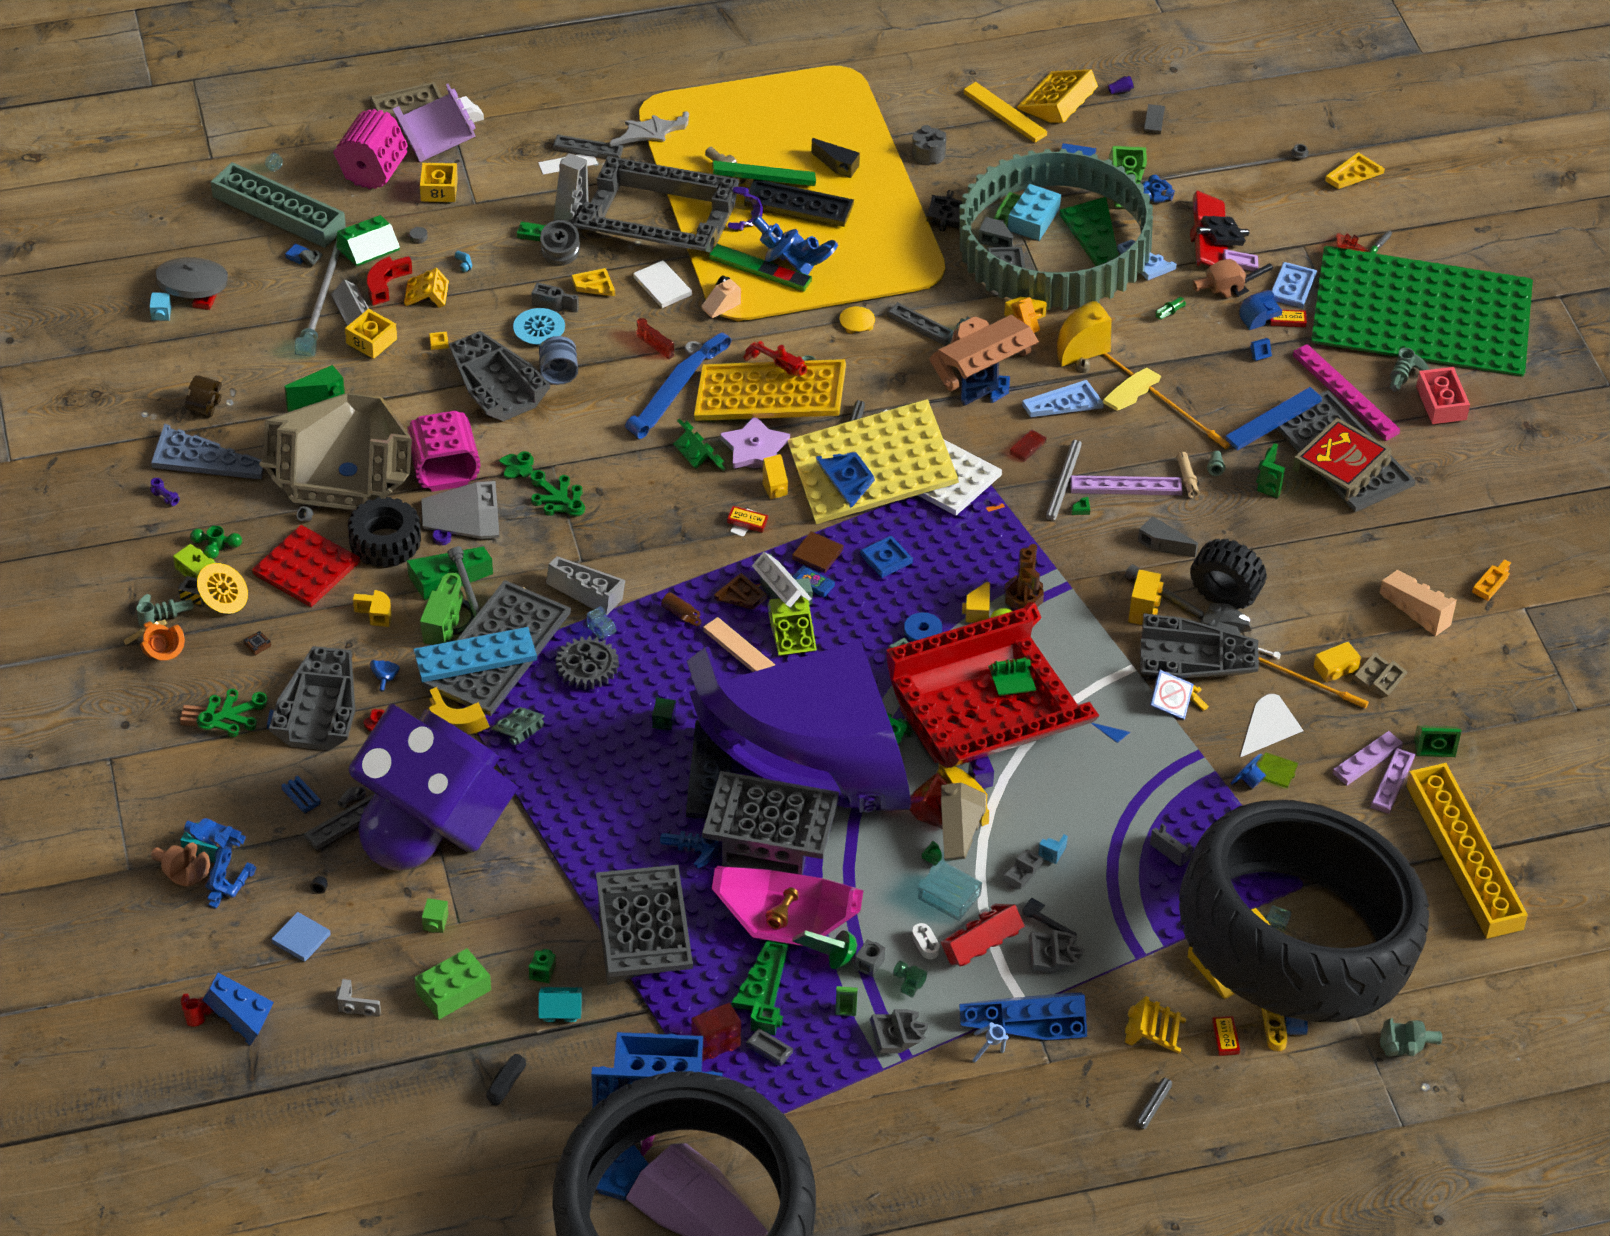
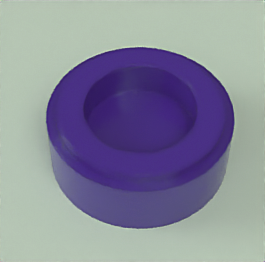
M435 530L432 534L433 542L437 545H447L451 541V532L445 531L444 533L441 530Z

